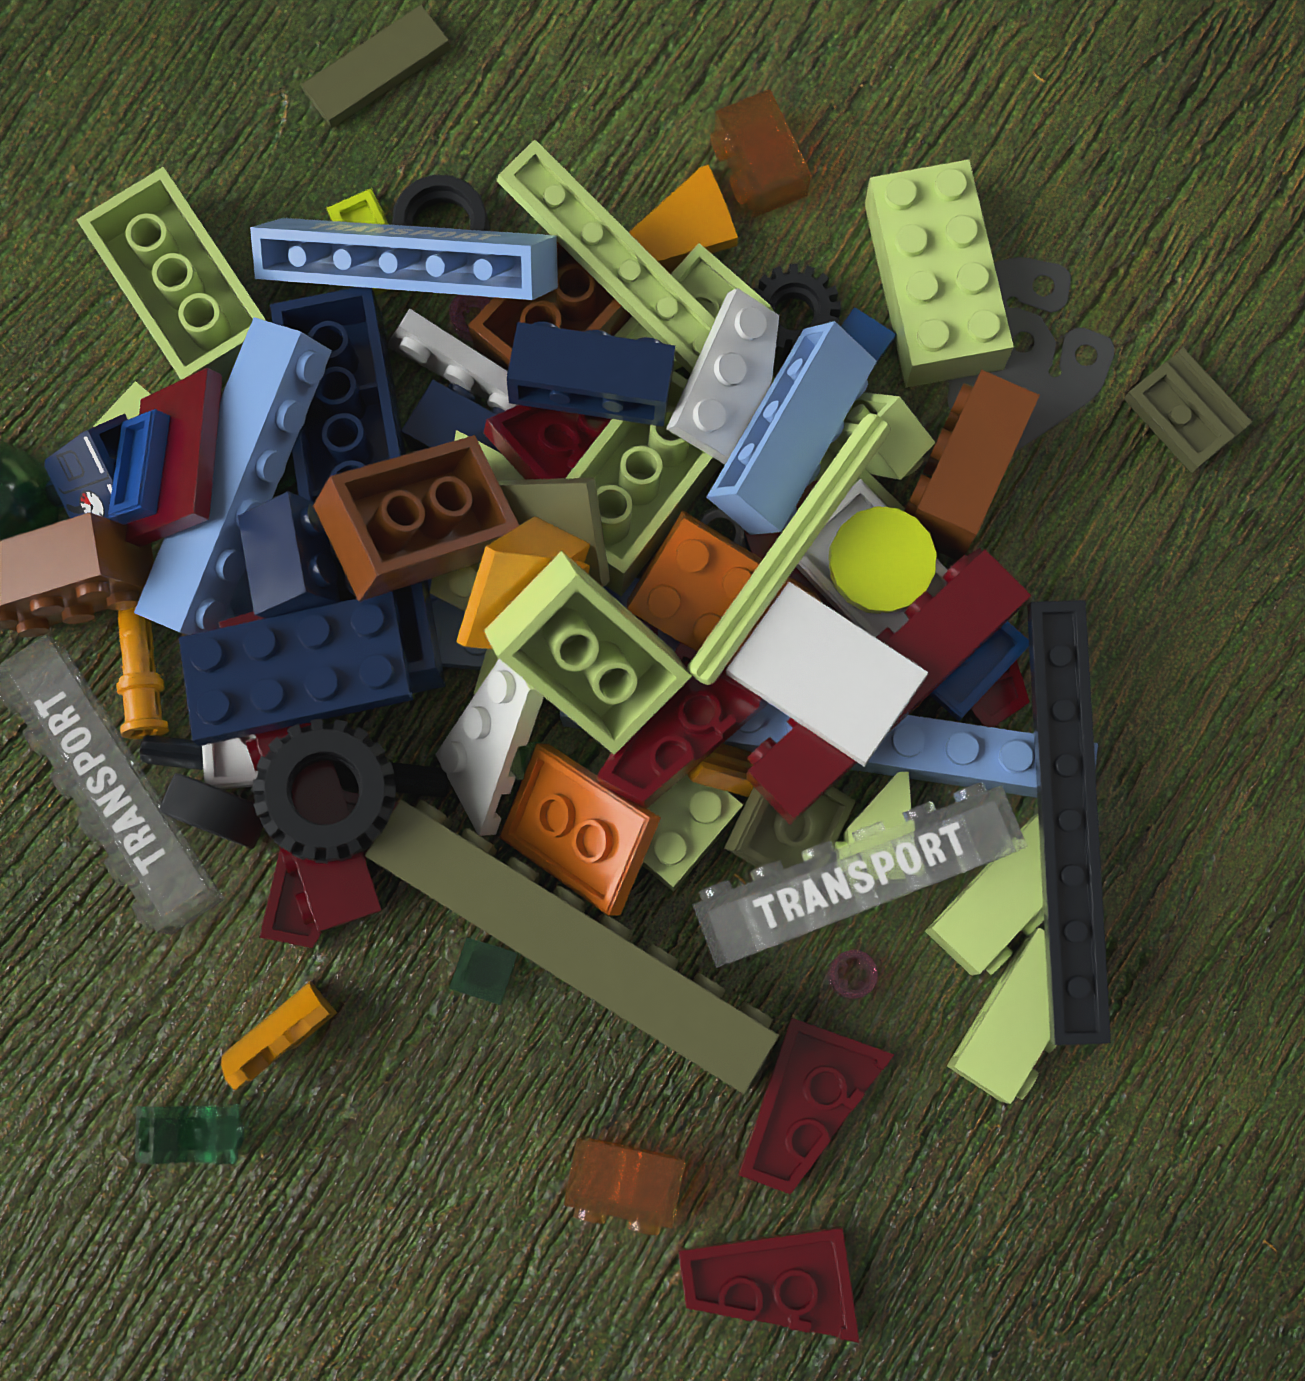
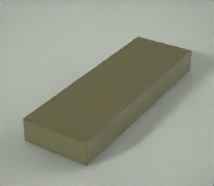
M419 5L301 85L306 96L332 129L451 49L450 43L424 7Z

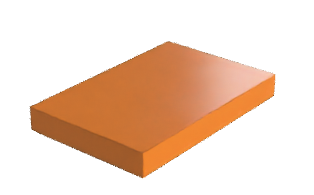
M537 743L499 838L608 916L621 915L661 817L649 809H645L601 786L596 778L597 775L550 744Z

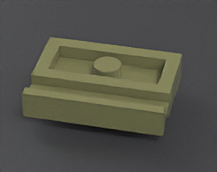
M1184 348L1180 349L1170 360L1163 363L1131 389L1124 398L1130 407L1191 473L1201 467L1252 423Z

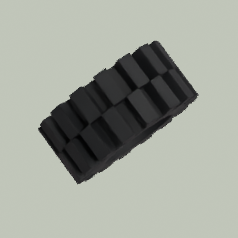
M789 264L788 272L783 273L781 266L772 269L771 278L765 274L759 279L758 289L755 287L753 289L772 306L774 311L778 304L786 299L796 298L805 301L813 312V320L805 328L833 321L837 324L839 322L841 302H837L838 291L835 285L831 288L828 287L829 278L824 273L819 278L814 277V267L807 265L805 273L798 272V264ZM778 323L775 355L776 353L782 355L781 363L785 362L803 329L788 330Z

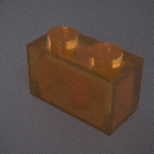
M771 89L715 111L714 132L710 133L712 148L720 162L727 161L733 175H730L733 193L740 204L747 203L753 218L808 196L811 172Z
M579 1136L575 1145L563 1206L575 1208L573 1217L580 1220L605 1224L607 1215L628 1219L627 1229L659 1235L661 1227L673 1228L685 1167V1158Z

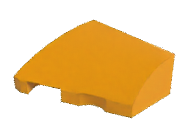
M709 165L702 166L629 231L670 274L698 243L711 254L738 245V236Z
M311 980L224 1052L221 1058L223 1075L234 1091L244 1088L287 1050L297 1048L337 1014L336 1010Z

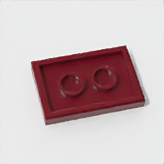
M205 368L141 399L139 415L157 409L170 415L157 514L127 523L126 542L142 547L209 520L222 374Z

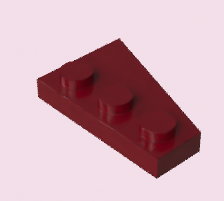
M517 405L486 419L484 435L525 480L565 479L612 419Z

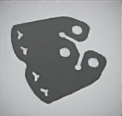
M1025 257L1002 260L994 263L1012 340L1017 333L1027 332L1034 339V347L1026 353L1019 352L1013 348L1004 370L988 372L1040 395L1015 451L1033 441L1091 401L1101 391L1114 357V345L1110 338L1086 328H1075L1064 337L1059 363L1061 374L1058 377H1052L1049 374L1048 370L1052 367L1056 346L1054 337L1041 316L1017 307L1009 308L1006 301L1010 297H1016L1021 303L1050 313L1059 311L1068 301L1071 274L1065 267L1059 264ZM1038 276L1051 278L1054 283L1053 292L1047 296L1036 294L1032 287L1035 278ZM1082 345L1093 347L1097 352L1095 363L1089 366L1079 364L1075 358L1077 348ZM979 374L946 380L949 383L948 405L950 410L963 383L974 386Z

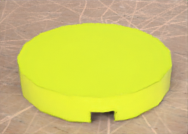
M876 506L857 512L840 526L829 547L830 576L834 588L852 606L866 613L897 612L907 609L919 596L927 591L935 575L936 550L930 533L917 518L898 508Z

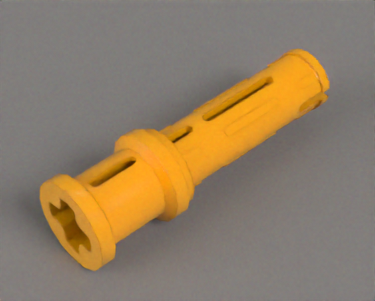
M136 607L118 610L123 676L119 678L116 687L117 693L123 696L125 723L120 726L121 737L143 739L146 735H165L169 732L168 722L162 720L160 693L165 690L164 679L161 678L160 674L156 673L151 620L135 614Z

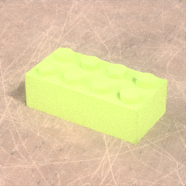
M970 160L870 177L864 205L892 330L896 334L895 343L905 388L980 374L981 369L986 372L1004 370L1014 346Z
M162 167L76 220L179 378L182 380L205 368H209L222 374V385L228 382L253 318L265 320V318L165 168Z
M673 371L664 427L612 419L566 477L595 478L610 582L605 586L620 596L624 594L662 544L682 510L687 511L722 464L666 429L688 381L675 371Z

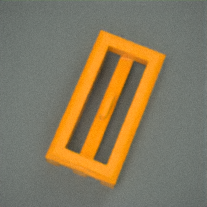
M721 744L687 775L691 782L749 797L753 786L746 779L748 769L753 765L747 758L752 752Z

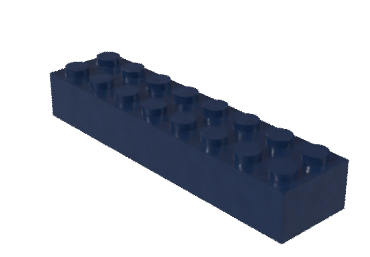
M355 287L270 304L273 323L301 331L332 350L324 375L319 381L307 411L305 422L292 448L299 496L315 502L330 476L406 455L383 316L373 289ZM329 540L332 560L338 572L337 587L340 602L357 599ZM428 580L392 591L397 598L413 693L446 687Z

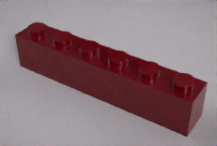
M986 549L973 561L966 555L960 558L943 575L942 578L948 584L934 597L928 591L919 596L904 612L909 620L897 632L894 633L887 627L875 637L928 672L927 677L889 732L1010 620L1032 596ZM790 717L787 723L792 729L779 742H776L770 736L747 758L753 766L748 769L746 779L791 826L858 762Z
M253 611L218 623L220 628L265 618L255 616ZM311 722L300 724L299 726L302 728L311 725ZM291 727L254 734L255 738L246 741L255 772L258 771L257 764L261 756L265 757L270 751L268 745L276 737L282 739L289 734L287 729ZM323 760L314 762L299 772L292 786V800L297 811L305 819L316 824L328 825L337 823L350 814L333 761ZM279 846L288 874L299 871L305 891L295 894L304 925L315 922L318 932L321 933L381 912L362 851L351 856V859L341 862L340 860L328 861V863H316L313 860L297 858Z

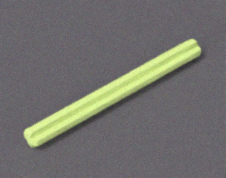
M870 413L861 420L688 664L687 671L695 679L706 685L716 681L890 434V425L878 415Z

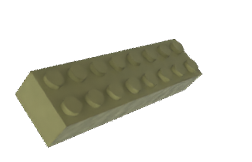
M420 799L415 807L400 800L391 814L385 829L365 854L366 857L742 1094L746 1092L779 1036L769 1029L773 1022L771 1017L746 1002L737 1010L721 1000L726 991L724 988L700 973H697L693 981L689 980L675 971L679 960L653 944L649 945L646 952L629 942L633 936L631 930L605 914L599 923L584 914L588 907L585 905V902L557 885L553 893L548 892L539 886L543 878L539 876L538 872L512 856L506 865L494 858L498 850L493 847V844L467 828L464 829L460 836L449 829L453 822L445 814Z

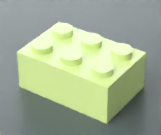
M563 551L484 630L497 658L613 754L692 677L672 648Z

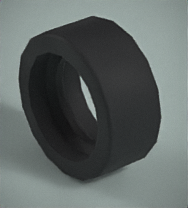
M434 174L416 180L402 191L393 209L392 225L413 226L416 216L426 207L438 203H453L464 208L468 213L471 221L470 230L490 231L487 212L481 196L468 182L453 175Z
M180 773L174 774L158 810L161 814L250 849L255 848L263 829V824L257 816L254 802Z

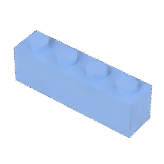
M835 321L803 329L706 498L750 535L781 532L797 512L796 504L805 488L818 476L823 456L830 444L842 433L845 425L844 419L854 401L865 392L868 385L867 378L877 361Z

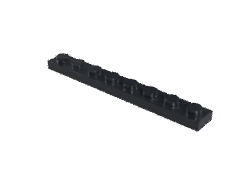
M1086 600L1030 602L1027 605L1050 1042L1053 1045L1110 1044Z

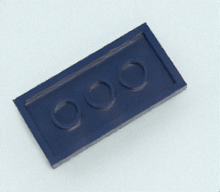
M392 591L360 602L358 599L179 637L192 741L198 746L273 731L297 724L310 723V720L328 719L414 700L397 598Z

